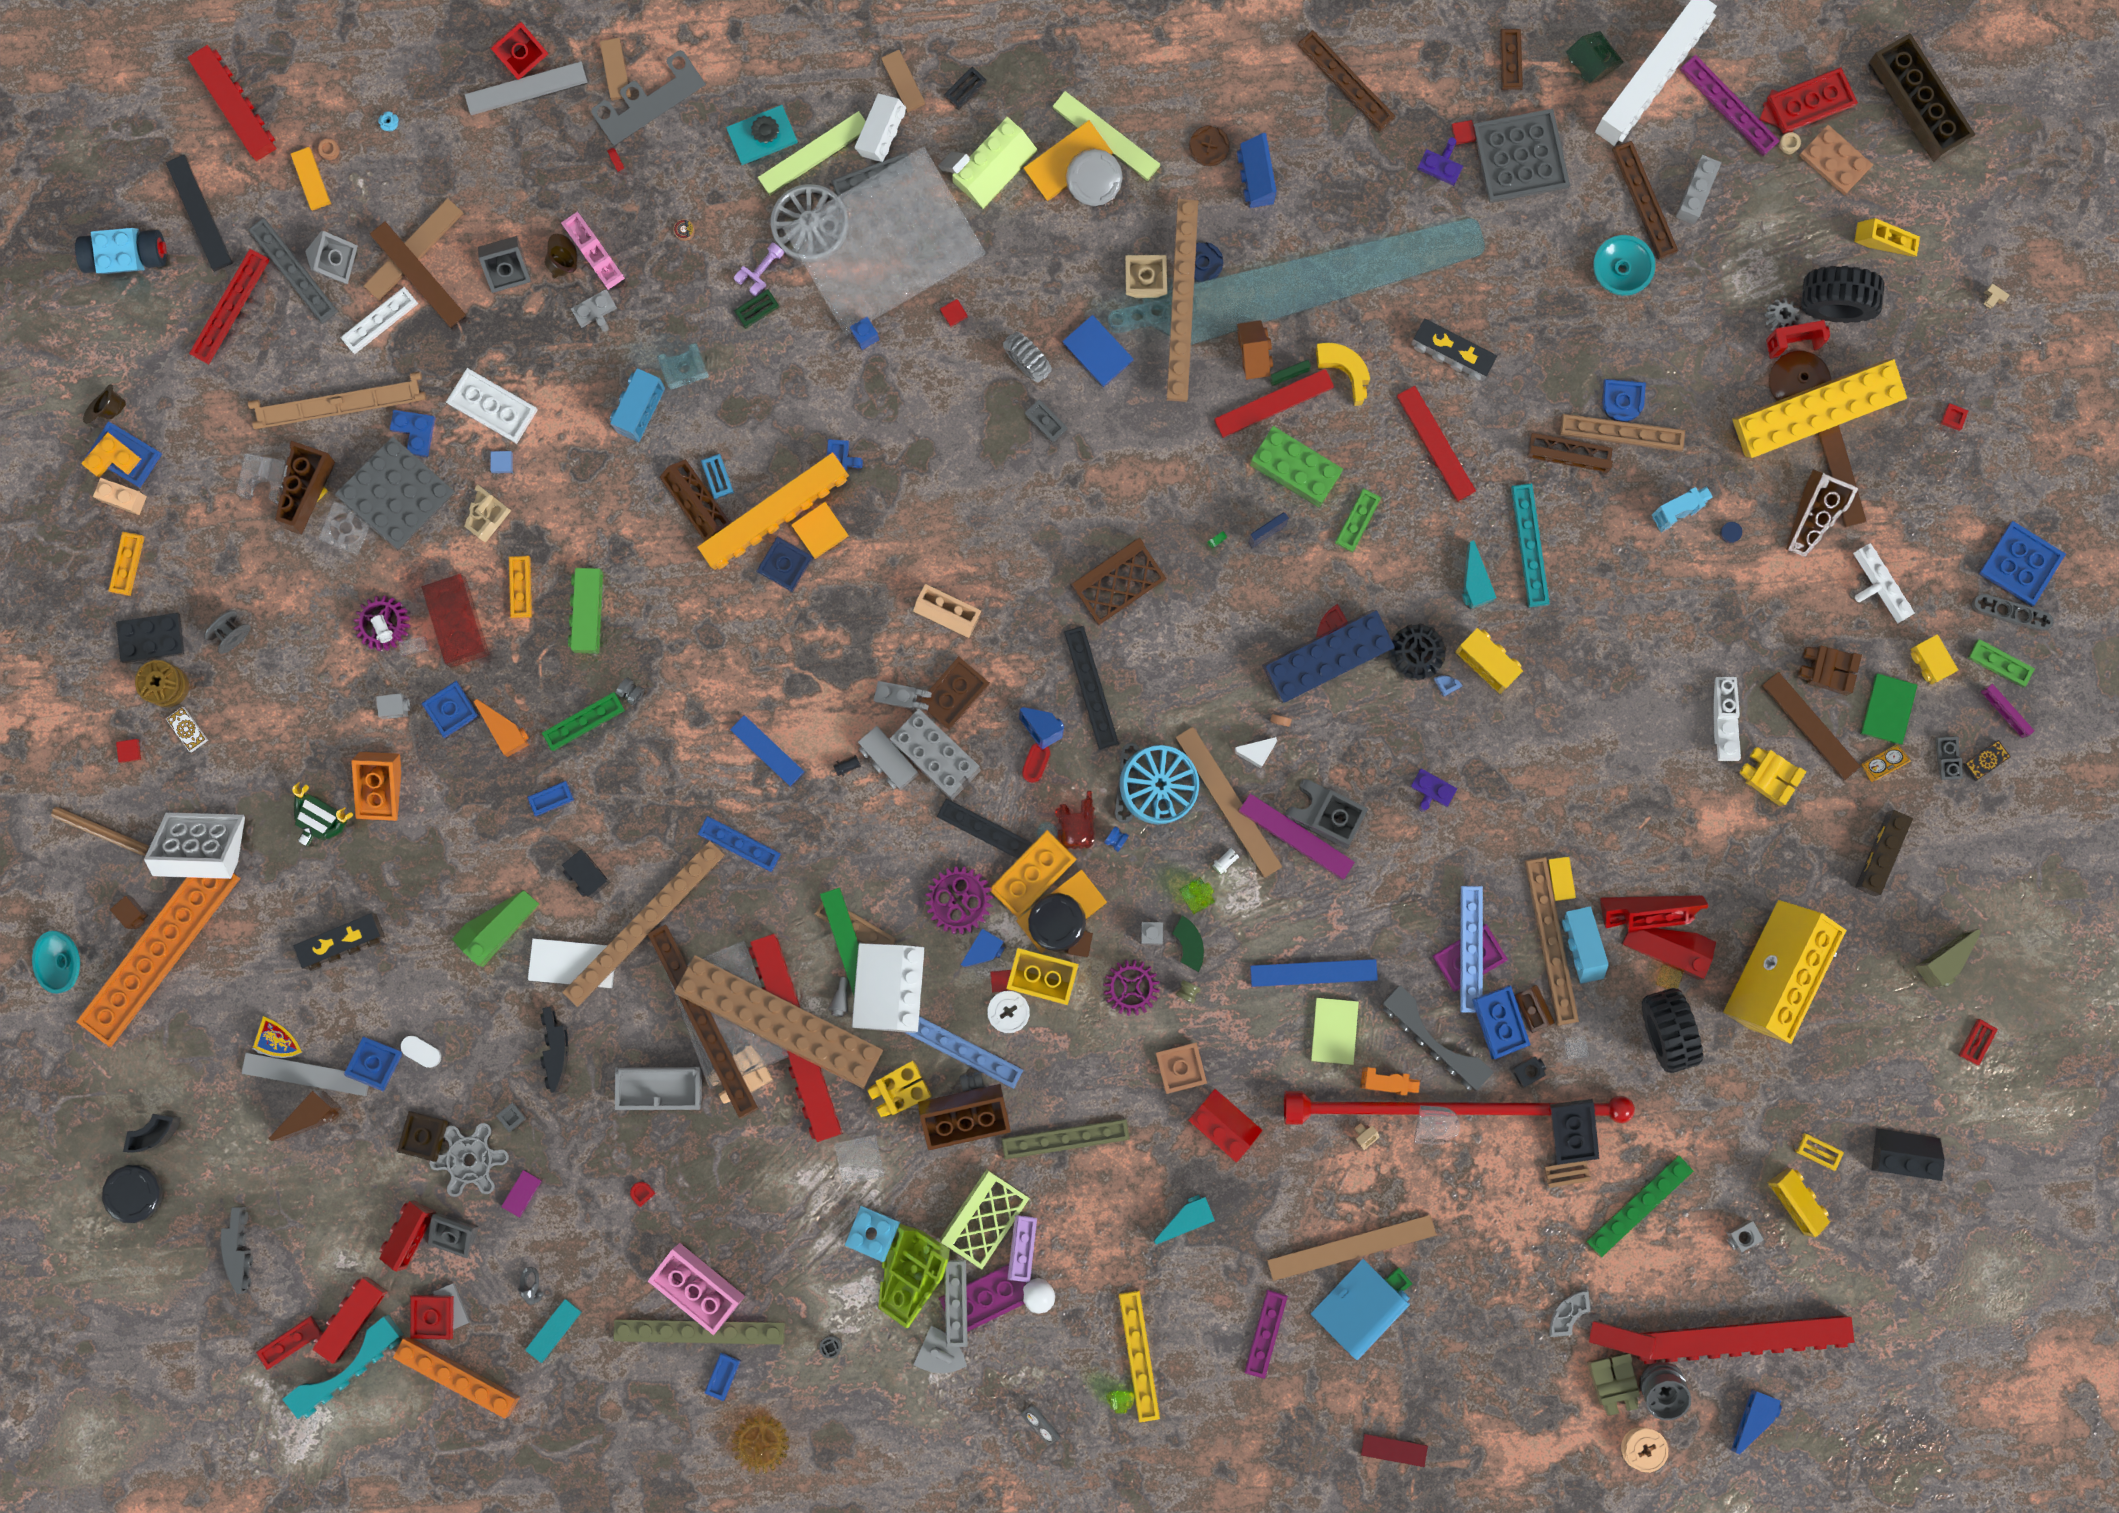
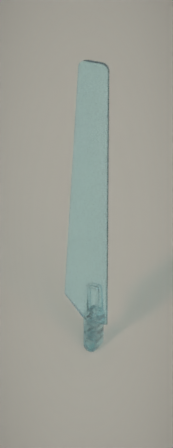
M1468 218L1195 283L1191 345L1237 331L1238 323L1258 320L1264 323L1478 257L1485 249L1480 225L1477 220ZM1172 289L1167 290L1166 295L1158 298H1142L1144 304L1118 309L1109 314L1108 328L1113 333L1152 326L1170 336ZM1153 309H1160L1162 314L1155 316L1151 311ZM1138 313L1142 316V319L1136 321L1131 316ZM1119 318L1123 323L1121 325H1114L1112 320Z

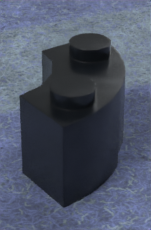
M152 1114L150 1121L143 1128L136 1131H127L123 1152H146L160 1147L176 1132L181 1117Z

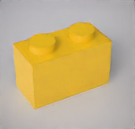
M1938 634L1910 649L1912 659L1922 669L1923 678L1931 685L1958 671Z

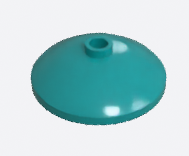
M1630 235L1614 236L1606 240L1597 250L1593 262L1594 274L1600 285L1610 293L1620 296L1634 295L1645 289L1651 282L1655 273V258L1649 246L1639 238ZM1618 267H1623L1625 272H1620Z
M48 931L42 934L35 943L32 954V966L39 984L46 991L59 994L70 990L77 981L80 972L79 951L73 940L62 931Z

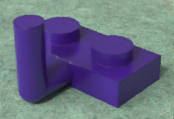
M1453 137L1449 138L1442 156L1426 149L1417 170L1454 186L1463 168V165L1449 159L1455 147L1456 139Z
M1422 768L1410 786L1412 789L1425 795L1419 805L1421 812L1429 809V804L1432 800L1448 807L1457 791L1456 787Z

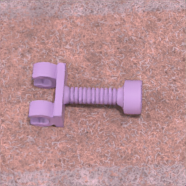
M773 242L767 248L769 253L766 258L756 267L757 269L754 272L743 266L734 277L735 281L740 285L744 283L748 276L756 283L749 291L755 297L766 287L765 282L759 278L760 274L766 270L772 260L775 258L780 259L785 253Z

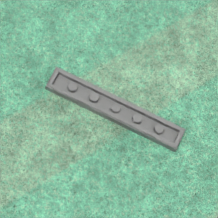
M582 62L471 92L465 94L470 114L475 115L585 84L588 81Z
M251 1053L245 1054L241 1073L367 1096L369 1087L366 1084L346 1077L344 1075L345 1070Z

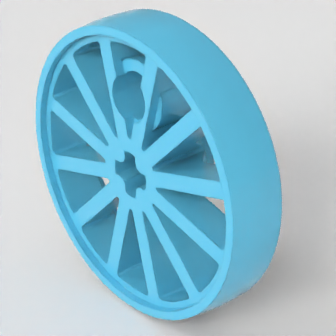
M1153 745L1137 751L1125 763L1120 776V793L1125 806L1135 817L1150 824H1167L1182 818L1193 807L1199 792V777L1194 764L1183 752L1170 746ZM1150 751H1160V761L1158 770L1150 754ZM1167 752L1176 755V759L1165 772ZM1142 755L1145 756L1151 773L1136 762ZM1182 760L1188 770L1169 778ZM1131 767L1144 775L1147 780L1129 778L1128 775ZM1191 775L1192 786L1171 783L1184 776ZM1127 783L1141 784L1147 786V788L1129 795ZM1155 783H1162V787H1156ZM1171 789L1191 791L1189 801L1187 802ZM1149 792L1146 800L1138 809L1131 799ZM1169 796L1184 807L1178 814L1175 813ZM1160 800L1166 803L1164 811H1161L1158 807ZM1150 802L1151 809L1154 812L1153 817L1143 813ZM1169 813V818H1159L1160 815Z

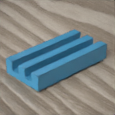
M717 454L701 460L714 499L716 500L721 496L724 497L727 494H733L734 491L721 455ZM717 459L728 488L724 490L714 462ZM706 463H711L720 492H716Z

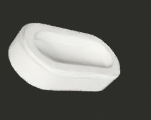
M408 1036L401 1043L402 1053L425 1067H435L441 1061L440 1051L419 1037Z

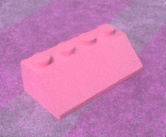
M681 1243L670 1251L648 1280L651 1285L712 1335L720 1329L745 1298L741 1292Z

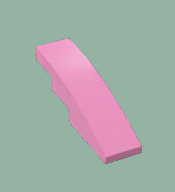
M578 211L561 222L608 290L625 279Z

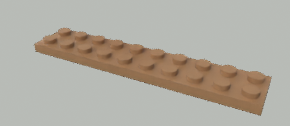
M696 955L693 957L675 990L676 995L863 1089L883 1052L882 1049Z

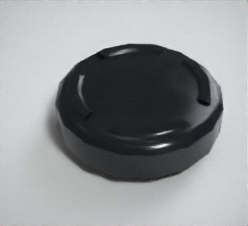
M1062 893L1048 894L1039 899L1032 907L1028 918L1029 931L1034 941L1041 947L1052 951L1067 950L1076 945L1082 938L1086 927V915L1081 904L1073 897Z
M126 1165L116 1169L107 1177L102 1189V1201L105 1210L112 1218L122 1223H138L149 1219L158 1210L162 1202L163 1187L159 1177L151 1169L143 1165Z

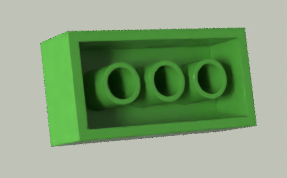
M1274 426L1250 463V466L1318 508L1321 507L1343 471V468Z

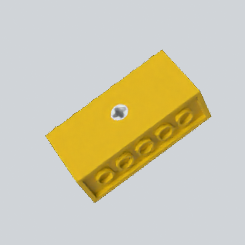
M1778 900L1723 1013L1750 1030L1791 1044L1833 957L1837 954L1836 951L1846 933V929L1823 913Z

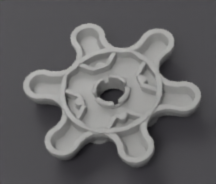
M479 1124L474 1134L469 1137L463 1136L455 1126L446 1128L444 1137L449 1143V1150L444 1155H439L437 1162L430 1161L429 1164L433 1170H447L450 1173L451 1181L447 1186V1192L450 1196L457 1197L461 1195L463 1188L469 1183L477 1185L483 1194H490L494 1190L495 1184L489 1177V1171L494 1165L506 1164L509 1160V1155L505 1150H492L488 1147L487 1140L491 1135V1127L488 1124ZM467 1154H472L476 1158L472 1166L466 1165L464 1161Z

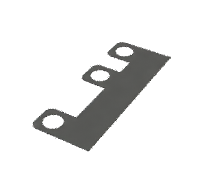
M677 51L668 57L666 61L676 78L649 96L645 94L636 81L630 82L620 90L621 96L630 107L622 114L618 115L607 100L600 102L592 108V115L614 146L706 85L684 51ZM681 56L685 59L686 64L683 69L674 68L672 61L675 57ZM635 87L639 90V97L636 100H630L627 97L626 91L628 88ZM601 106H606L610 109L611 114L609 118L601 119L598 116L597 111Z

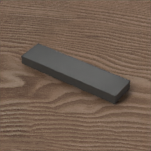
M907 152L883 162L833 179L831 182L836 195L842 200L912 174L914 169Z

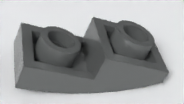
M1959 736L1936 737V753L1940 779H1963L1962 758L1959 757Z

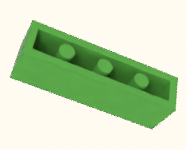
M575 568V574L571 576L574 594L570 596L573 614L569 616V626L572 627V635L568 636V647H571L574 653L599 654L603 571L595 568Z

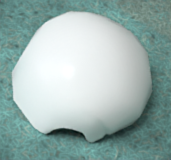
M1036 1278L1030 1280L1024 1286L1023 1302L1030 1312L1037 1314L1045 1313L1054 1305L1055 1292L1046 1280Z

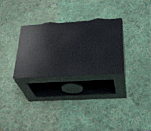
M582 849L562 864L565 869L563 871L564 875L570 881L574 880L577 883L576 889L583 897L593 898L611 883Z

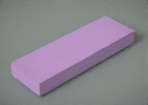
M1015 1215L1007 1280L1030 1282L1037 1218Z

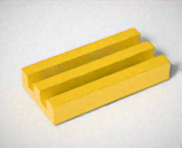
M1804 1133L1795 1153L1832 1171H1836L1844 1152ZM1807 1140L1838 1154L1835 1158L1807 1144ZM1806 1148L1810 1151H1813L1833 1161L1834 1163L1833 1165H1831L1803 1151V1149Z

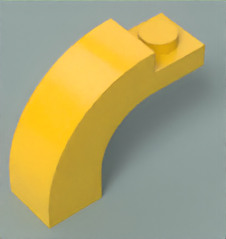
M1336 343L1317 344L1315 349L1317 369L1336 368L1345 372L1352 384L1354 406L1362 405L1364 399H1367V389L1363 385H1368L1370 381V375L1364 361L1356 352L1346 346Z

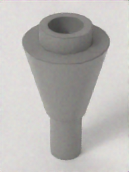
M840 978L839 988L828 1008L833 1016L843 1017L844 1014H848L846 992L848 978Z

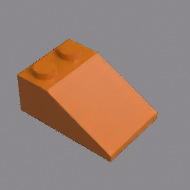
M359 752L352 759L356 819L397 821L401 784L400 754Z

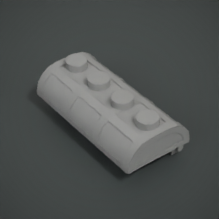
M700 1067L615 1068V1110H700L702 1072Z

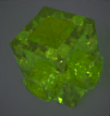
M1201 877L1179 889L1193 915L1215 903L1212 896L1215 893L1209 882L1204 883Z

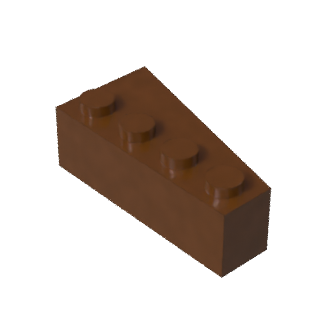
M291 441L290 456L287 457L286 476L283 478L282 483L284 485L283 491L279 498L275 520L283 529L302 535L335 461L326 452Z

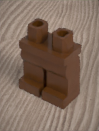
M1822 645L1804 648L1803 658L1812 660L1811 667L1802 665L1799 669L1798 677L1807 680L1809 685H1815L1847 696L1853 693L1857 678L1855 674L1858 673L1862 654L1839 651Z

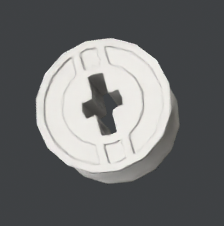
M1003 991L996 994L988 1006L990 1023L998 1031L1004 1033H1014L1021 1030L1027 1024L1030 1016L1026 999L1013 991ZM1015 1005L1018 1009L1012 1012L1014 1014L1013 1017L1006 1016L1001 1019L1000 1015L1005 1012L1003 1010L1005 1007L1010 1009Z

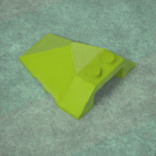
M899 1224L886 1259L882 1262V1268H885L884 1281L880 1282L878 1309L903 1327L909 1328L942 1280L949 1260L950 1249L922 1230Z

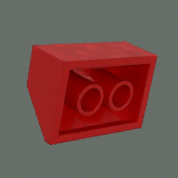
M1216 1089L1210 1093L1188 1119L1194 1127L1236 1163L1263 1131Z
M415 1200L405 1203L400 1210L401 1218L390 1229L389 1233L392 1235L388 1242L385 1241L379 1252L381 1255L379 1259L396 1272L407 1269L431 1223V1217L436 1211Z

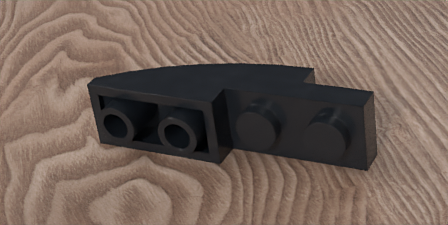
M550 1006L542 1008L543 1013L540 1014L542 1025H546L547 1034L544 1035L547 1046H550V1050L542 1051L543 1056L540 1057L542 1068H546L547 1077L544 1078L546 1089H550V1093L559 1092L566 1073L569 1043L567 1026H558L555 1008Z

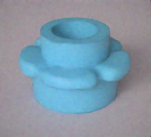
M384 112V115H381L378 119V123L384 131H394L398 126V117L392 112Z

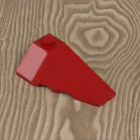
M1649 928L1628 931L1622 945L1697 980H1702L1705 978L1712 963L1716 941L1693 932Z

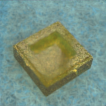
M1662 965L1656 986L1665 989H1678L1683 972Z

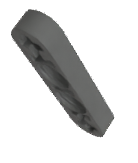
M1980 594L1972 600V609L1978 614L2040 632L2050 629L2053 625V617L2045 611L1988 594ZM1983 599L1985 604H1993V606H1985L1981 608V604H1979L1978 602ZM1999 604L2007 607L2006 615L1998 613L1997 607ZM2019 610L2027 613L2026 621L2018 619L2017 613ZM2042 617H2044V621L2047 622V624L2041 626V622L2036 620L2032 621V619H2041Z
M1135 743L1125 744L1121 753L1115 818L1122 824L1131 822L1134 816L1127 809V813H1130V816L1123 820L1122 816L1118 815V813L1123 811V805H1119V801L1123 802L1120 794V776L1125 765L1123 761H1128V754L1125 753V750L1128 751L1129 747H1133L1135 752L1139 751L1140 748ZM1131 767L1135 771L1133 778L1138 779V771ZM1127 783V787L1135 793L1137 784ZM1133 798V799H1131V800H1132L1133 804L1135 805V798Z

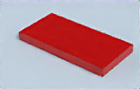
M1842 67L1767 97V101L1783 134L1858 104Z

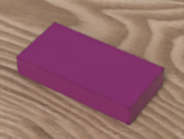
M523 1170L501 1207L520 1218L542 1180Z

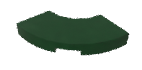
M1182 915L1172 933L1182 946L1183 955L1180 963L1199 973L1204 958L1203 941L1195 925Z

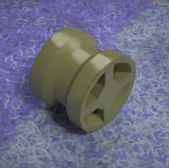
M1182 980V987L1177 991L1176 996L1194 1004L1196 1001L1195 996L1200 993L1201 988Z

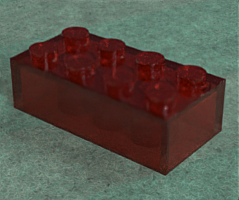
M460 573L421 586L445 664L452 668L489 656L490 653L466 577Z

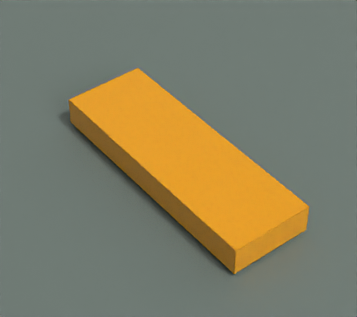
M307 147L291 153L310 209L313 211L331 204L312 149Z
M122 532L109 592L131 596L145 538L143 535Z
M530 556L509 557L511 619L532 618Z

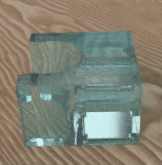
M697 343L689 345L687 352L677 356L667 357L666 354L657 356L665 381L671 390L710 377ZM684 365L690 366L686 373L680 372L681 367Z

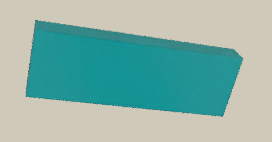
M564 1299L525 1351L540 1363H543L583 1311L568 1299Z

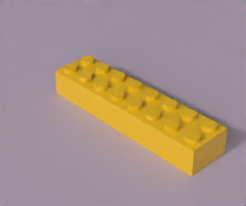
M1886 359L1732 418L1745 457L1753 458L1907 399L1895 360Z

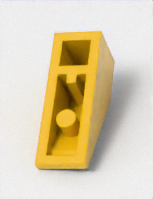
M1873 218L1857 223L1854 242L1871 249L1915 257L1918 252L1920 236Z

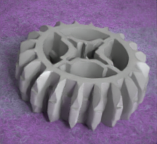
M1016 331L1010 334L1003 342L1006 353L1031 380L1040 382L1051 372L1049 361L1037 346L1022 333Z

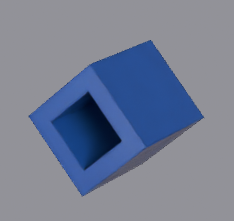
M868 317L850 326L851 333L861 350L879 341L878 333Z

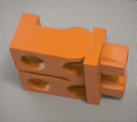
M1362 1067L1360 1088L1394 1092L1396 1095L1407 1096V1092L1419 1093L1420 1080L1409 1079L1410 1074L1404 1073L1378 1075L1376 1074V1068Z

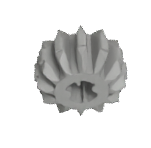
M1784 298L1781 302L1777 299L1774 301V305L1770 304L1767 307L1769 311L1765 313V317L1769 318V320H1767L1766 325H1773L1771 331H1774L1776 328L1798 325L1797 321L1801 319V315L1797 314V312L1800 310V307L1794 308V301L1788 304L1787 298Z

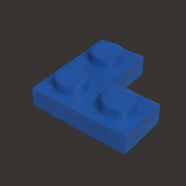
M393 410L390 430L392 432L410 434L407 449L413 455L429 456L435 417Z

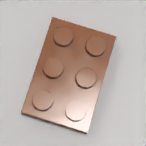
M1829 125L1799 155L1844 196L1873 166L1867 158Z

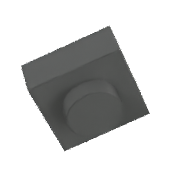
M514 1102L496 1115L508 1132L514 1130L527 1119Z

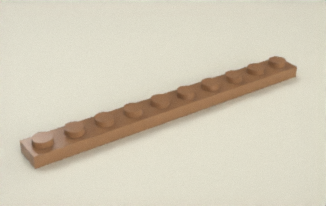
M1178 199L1166 401L1187 402L1198 200Z
M709 841L562 993L579 1007L725 855Z

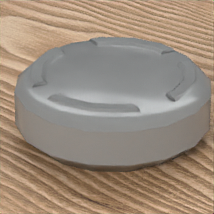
M1094 148L1083 150L1074 156L1068 165L1066 173L1067 187L1073 197L1083 204L1091 206L1103 205L1112 200L1120 190L1123 178L1121 166L1115 157L1104 150Z

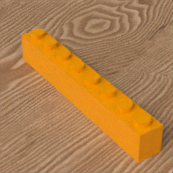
M832 452L697 548L711 568L714 570L718 568L720 570L729 564L728 560L734 556L737 558L744 554L748 546H755L760 543L764 535L777 531L781 523L793 520L796 517V513L801 509L804 511L810 508L814 500L827 496L831 488L843 485L847 481L846 478L849 477V474Z

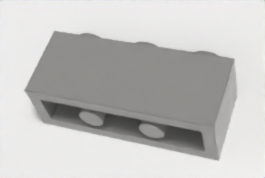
M1704 155L1701 156L1675 216L1676 218L1693 225L1696 223L1722 162Z
M878 726L874 727L858 741L861 746L859 751L866 758L870 756L874 760L872 765L880 774L884 772L888 776L886 781L893 789L897 787L901 791L919 775L917 770Z

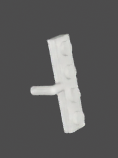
M1870 543L1854 552L1853 554L1873 584L1855 595V600L1861 602L1878 592L1897 624L1915 614L1872 544Z

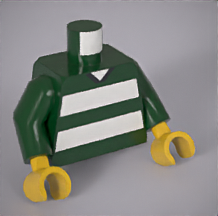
M300 782L294 785L292 791L295 794V825L304 830L298 841L309 847L314 837L325 841L341 834L353 813L350 812L346 815L344 812L346 807L337 810L308 793L305 795L304 793L309 789L308 785H305L302 789L299 787Z

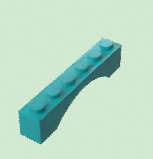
M389 1315L382 1317L366 1331L360 1352L342 1373L327 1381L299 1385L282 1400L297 1419L309 1418L317 1411L315 1407L320 1403L325 1405L334 1397L332 1393L337 1389L339 1391L345 1389L350 1384L349 1380L354 1375L359 1377L368 1369L365 1366L370 1362L375 1364L384 1357L383 1352L386 1349L392 1350L401 1343L399 1339L404 1334Z

